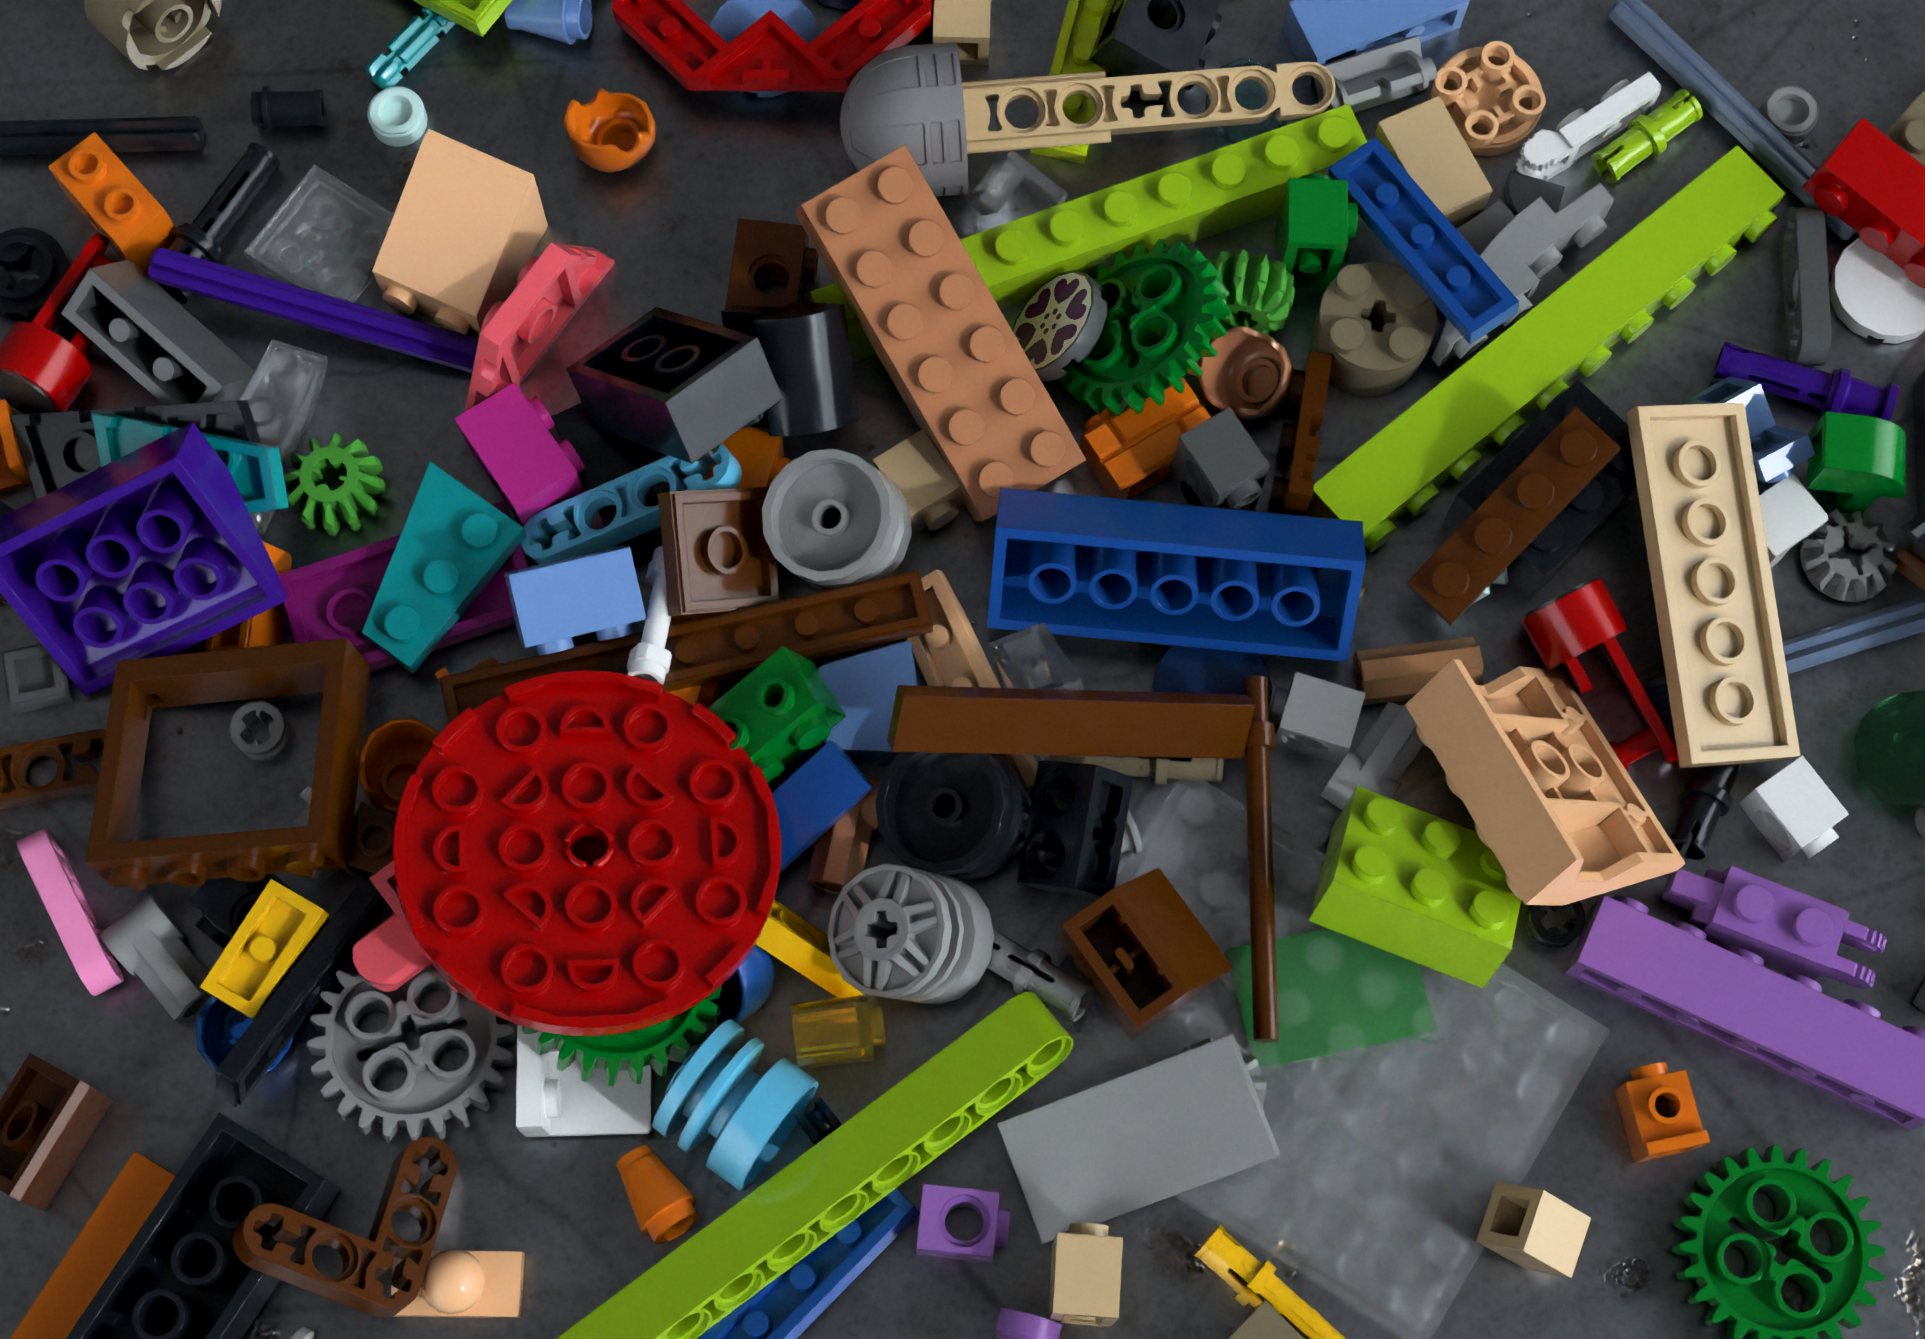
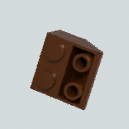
M1159 867L1119 885L1061 924L1058 941L1089 984L1094 986L1096 994L1130 1041L1137 1038L1233 969L1227 958Z

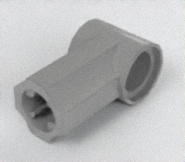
M1390 701L1388 702L1354 753L1349 751L1320 794L1321 797L1341 810L1344 809L1357 786L1388 798H1393L1401 786V783L1398 782L1425 745L1418 737L1416 732L1417 725L1405 705L1400 706Z
M150 894L99 934L101 940L131 975L134 977L138 975L163 1009L177 1023L181 1024L192 1017H197L204 1004L212 996L200 988L209 973L182 941L185 937L183 932Z

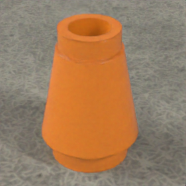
M648 1145L636 1147L618 1160L616 1167L621 1174L622 1182L643 1235H650L655 1244H664L684 1234L698 1221L699 1215L694 1208L697 1199L664 1163L653 1154Z

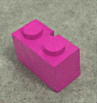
M515 382L454 418L466 446L492 484L495 482L498 484V487H496L498 493L503 500H506L509 509L522 527L538 512L584 493L578 473L585 470V467L579 455L567 439L560 443L556 442L549 432V429L554 427L555 424L541 400L537 396L527 400Z

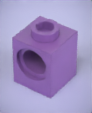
M923 1184L916 1255L992 1263L994 1247L1007 1248L1010 1209L998 1208L1000 1192ZM958 1208H969L975 1211L982 1221L983 1228L980 1234L969 1241H960L953 1238L945 1225V1221L952 1211Z

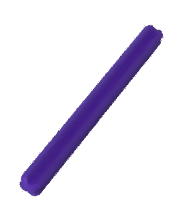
M162 247L157 248L150 258L148 278L153 282L469 373L473 371L479 340L477 338Z

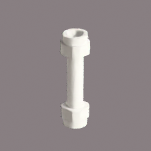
M659 546L654 550L653 558L648 565L646 574L647 583L653 587L641 643H638L630 651L627 670L630 676L641 677L664 685L665 676L669 672L672 659L671 652L665 649L671 616H669L663 546Z

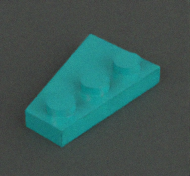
M91 413L101 467L180 428L109 413ZM201 432L229 469L249 513L289 508L279 447Z
M430 461L362 630L365 639L414 674L526 538L527 535L524 528Z

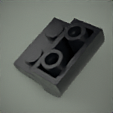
M794 302L783 308L735 305L721 311L723 327L758 337L783 399L764 412V416L759 422L750 427L769 428L770 436H799L837 429L859 420L845 304Z

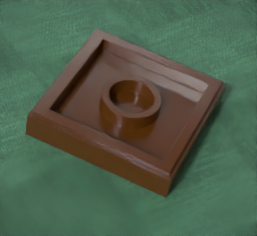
M769 487L658 493L669 616L730 612L780 601L776 558L773 556L763 535L762 506Z

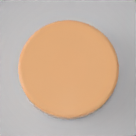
M1492 41L1484 47L1469 48L1451 56L1437 71V78L1433 80L1428 100L1437 96L1441 98L1471 153L1478 156L1502 155L1520 147L1533 134L1546 104V97L1541 83L1533 69L1524 60L1515 55L1513 48L1509 44L1502 41Z

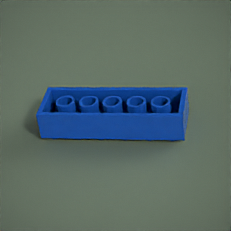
M1000 487L987 628L1348 662L1366 564L1362 521Z

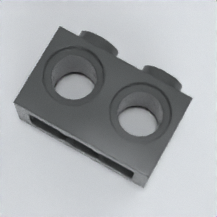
M1228 407L1179 436L1169 480L1186 505L1256 512L1255 507L1259 496L1263 492L1262 487L1270 464L1232 409Z

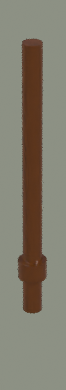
M1254 675L1243 678L1244 695H1249L1256 705L1244 750L1246 763L1253 1041L1271 1043L1279 1041L1270 752L1276 750L1275 724L1269 722L1268 679L1265 676Z

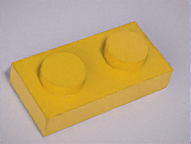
M270 879L200 988L254 1020L299 962L329 914L321 907Z

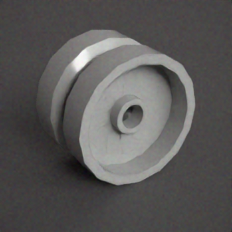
M835 448L809 451L787 463L770 483L762 506L763 535L773 556L796 576L827 590L890 576L904 560L912 536L911 512L900 488L880 470L870 465L860 456ZM841 516V520L838 524L836 520Z

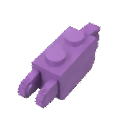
M1732 865L1724 872L1709 868L1706 870L1704 877L1679 869L1672 874L1670 873L1662 895V899L1692 912L1690 922L1698 925L1699 929L1706 934V941L1726 950L1729 947L1746 949L1760 956L1766 966L1784 973L1800 974L1813 980L1823 975L1855 988L1872 989L1876 977L1875 971L1836 954L1840 943L1867 953H1883L1888 939L1881 932L1848 920L1850 913L1848 910Z

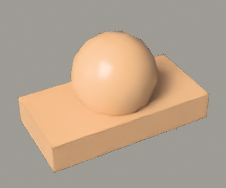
M432 1250L418 1295L414 1301L393 1317L521 1319L525 1253L522 1251ZM393 1258L392 1276L396 1265L404 1259ZM392 1285L391 1296L399 1290Z

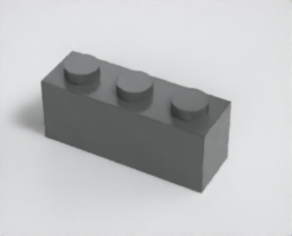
M130 259L90 268L61 312L63 316L163 405L242 400L259 375L156 282L149 279L148 275Z

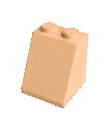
M428 129L420 145L372 270L383 300L403 313L413 314L417 310L433 317L434 322L442 329L463 335L469 333L479 338L482 331V322L487 312L495 303L499 301L505 302L517 283L520 271L531 258L548 227L534 174Z

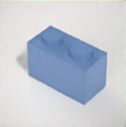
M622 545L504 573L520 643L525 648L536 646L538 655H546L573 648L572 637L595 631L598 641L627 636L634 633L633 622L647 619L631 549L628 546Z

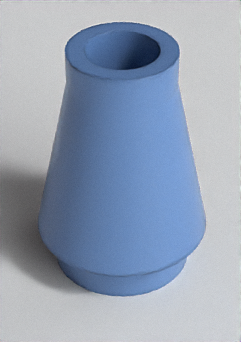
M513 0L505 9V22L507 27L512 30H523L564 43L574 44L577 39L585 40L590 35L593 22L591 0Z

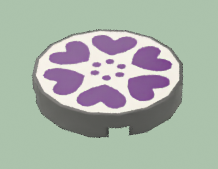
M1076 270L1060 273L1042 284L1026 301L1014 322L1012 331L1042 382L1057 380L1064 376L1067 372L1062 368L1072 359L1080 363L1091 352L1102 333L1107 317V301L1101 297V293L1104 290L1098 282L1085 273Z

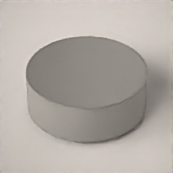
M1792 85L1781 86L1771 91L1759 109V112L1793 145L1801 143L1808 138L1816 126L1820 115L1819 106L1815 98L1805 89Z

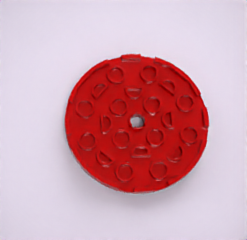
M581 670L537 676L503 688V694L485 702L473 711L470 707L451 721L432 741L431 750L420 763L415 774H411L399 803L394 827L393 857L397 891L409 929L420 949L434 968L456 990L490 1013L517 1025L542 1032L568 1036H603L639 1030L669 1020L707 998L734 974L755 946L769 918L776 895L781 866V833L773 795L759 765H754L741 746L731 750L730 744L736 739V733L718 716L699 702L694 706L682 698L664 691L663 684L616 672ZM581 837H596L607 848L606 854L601 859L594 861L593 865H587L585 861L579 860L571 852V846Z

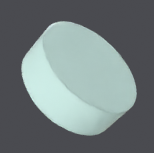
M386 88L377 93L368 106L367 116L376 138L386 145L393 147L410 145L416 142L426 130L428 120L423 102L414 91L408 88Z

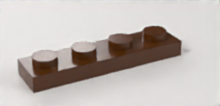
M1575 407L1407 581L1406 585L1451 626L1619 453L1621 447Z

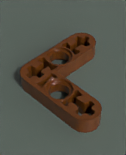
M430 1136L418 1138L405 1147L392 1164L368 1239L283 1205L268 1203L259 1205L239 1222L233 1236L235 1253L242 1263L256 1271L375 1317L386 1318L394 1316L414 1301L420 1291L456 1176L457 1161L455 1154L448 1144L439 1138ZM421 1157H425L429 1160L428 1170L434 1175L421 1186L419 1195L409 1193L417 1186L421 1174V1168L414 1163ZM395 1211H408L417 1218L421 1227L420 1237L417 1241H405L393 1231L391 1220ZM264 1224L273 1227L272 1238L278 1241L270 1250H265L261 1247L262 1236L254 1232L258 1231ZM302 1236L305 1238V1241L299 1247L295 1254L294 1262H292L290 1256L295 1252L296 1248L291 1245ZM327 1245L338 1251L343 1261V1269L340 1276L328 1277L317 1271L312 1261V1253L315 1246ZM394 1257L404 1259L396 1265L391 1279V1285L399 1290L387 1298L382 1295L383 1284L376 1279L389 1269Z

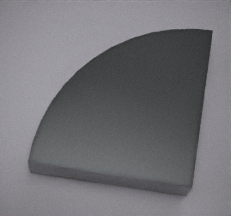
M1510 170L1505 184V200L1507 206H1510L1514 216H1516L1541 196L1556 214L1559 210L1565 187Z

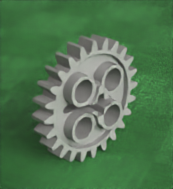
M432 964L400 988L391 992L375 989L360 974L354 978L340 970L335 973L342 988L341 993L336 994L322 991L319 995L323 1004L330 1010V1014L311 1015L310 1018L313 1028L324 1033L325 1036L307 1041V1047L311 1054L325 1057L310 1067L315 1079L332 1078L320 1090L325 1101L330 1102L344 1097L337 1109L340 1119L346 1121L360 1111L358 1127L362 1134L367 1135L380 1122L383 1123V1135L386 1142H393L400 1127L407 1128L413 1142L421 1138L423 1126L429 1125L432 1126L440 1140L444 1139L446 1135L445 1120L451 1117L458 1124L467 1128L470 1125L465 1108L470 1104L481 1110L488 1111L490 1106L483 1090L485 1087L496 1090H503L505 1087L503 1077L494 1069L495 1067L513 1066V1054L499 1046L516 1040L514 1027L499 1024L505 1021V1019L473 1003L459 991L455 993ZM441 991L451 996L448 1005L437 1013H426L418 1008L420 1000L430 992ZM379 1010L390 1015L384 1028L375 1033H365L357 1029L359 1020L370 1011ZM464 1020L467 1022V1026L464 1029H449L457 1021ZM410 1031H417L421 1047L409 1051L406 1046L405 1034ZM459 1048L469 1054L467 1062L456 1071L447 1072L435 1066L439 1055L447 1049ZM362 1052H376L366 1061L358 1060V1055ZM388 1068H399L407 1072L403 1085L394 1091L384 1092L374 1087L378 1075Z

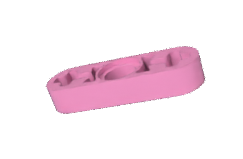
M45 826L18 840L16 843L23 862L72 964L87 990L95 997L124 982L121 968L115 956L101 940L99 934L102 932V929L54 834Z

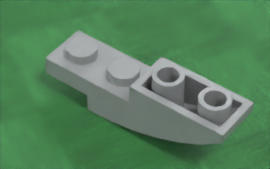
M1598 183L1556 214L1540 196L1517 214L1481 253L1480 257L1519 301L1518 313L1502 323L1505 328L1511 327L1533 308L1530 299L1540 282L1539 278L1549 273L1562 260L1563 256L1561 253L1575 243L1580 248L1587 246L1606 229L1607 224L1604 222V219L1615 199L1601 183ZM1446 318L1440 330L1432 359L1439 367L1455 355L1460 360H1464L1475 353L1487 341L1488 336L1484 335L1470 345Z

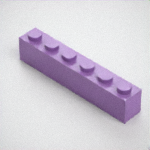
M1604 895L1591 908L1564 972L1565 974L1911 1131L1925 1125V1030L1914 1026H1903L1901 1029L1879 1019L1881 1013L1866 1003L1852 999H1846L1844 1002L1832 998L1821 993L1822 986L1806 976L1796 973H1787L1786 976L1764 967V960L1751 951L1739 947H1729L1728 950L1706 941V934L1691 924L1681 921H1671L1668 924L1649 915L1648 907L1633 898L1623 895H1614L1611 898Z

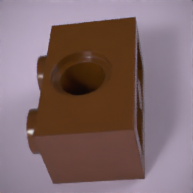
M738 218L725 309L735 305L783 308L794 302H811L803 300L805 282L815 283L819 254L815 248L809 247V237L802 225ZM773 281L780 282L786 286L784 290L776 294H766L759 290L765 283Z

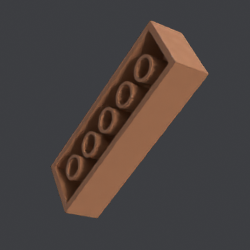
M906 145L901 146L799 206L795 211L797 218L921 430L924 429L960 483L963 503L974 521H985L997 514L1000 487L1035 491L1086 461L1085 456Z

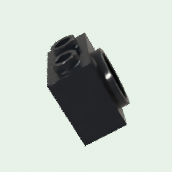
M1112 0L1109 8L1101 18L1099 34L1089 60L1118 77L1203 70L1205 61L1200 56L1204 45L1211 41L1221 24L1222 15L1217 13L1221 0ZM1188 85L1183 88L1189 91L1194 85ZM1160 87L1162 94L1159 101L1166 103L1169 88Z

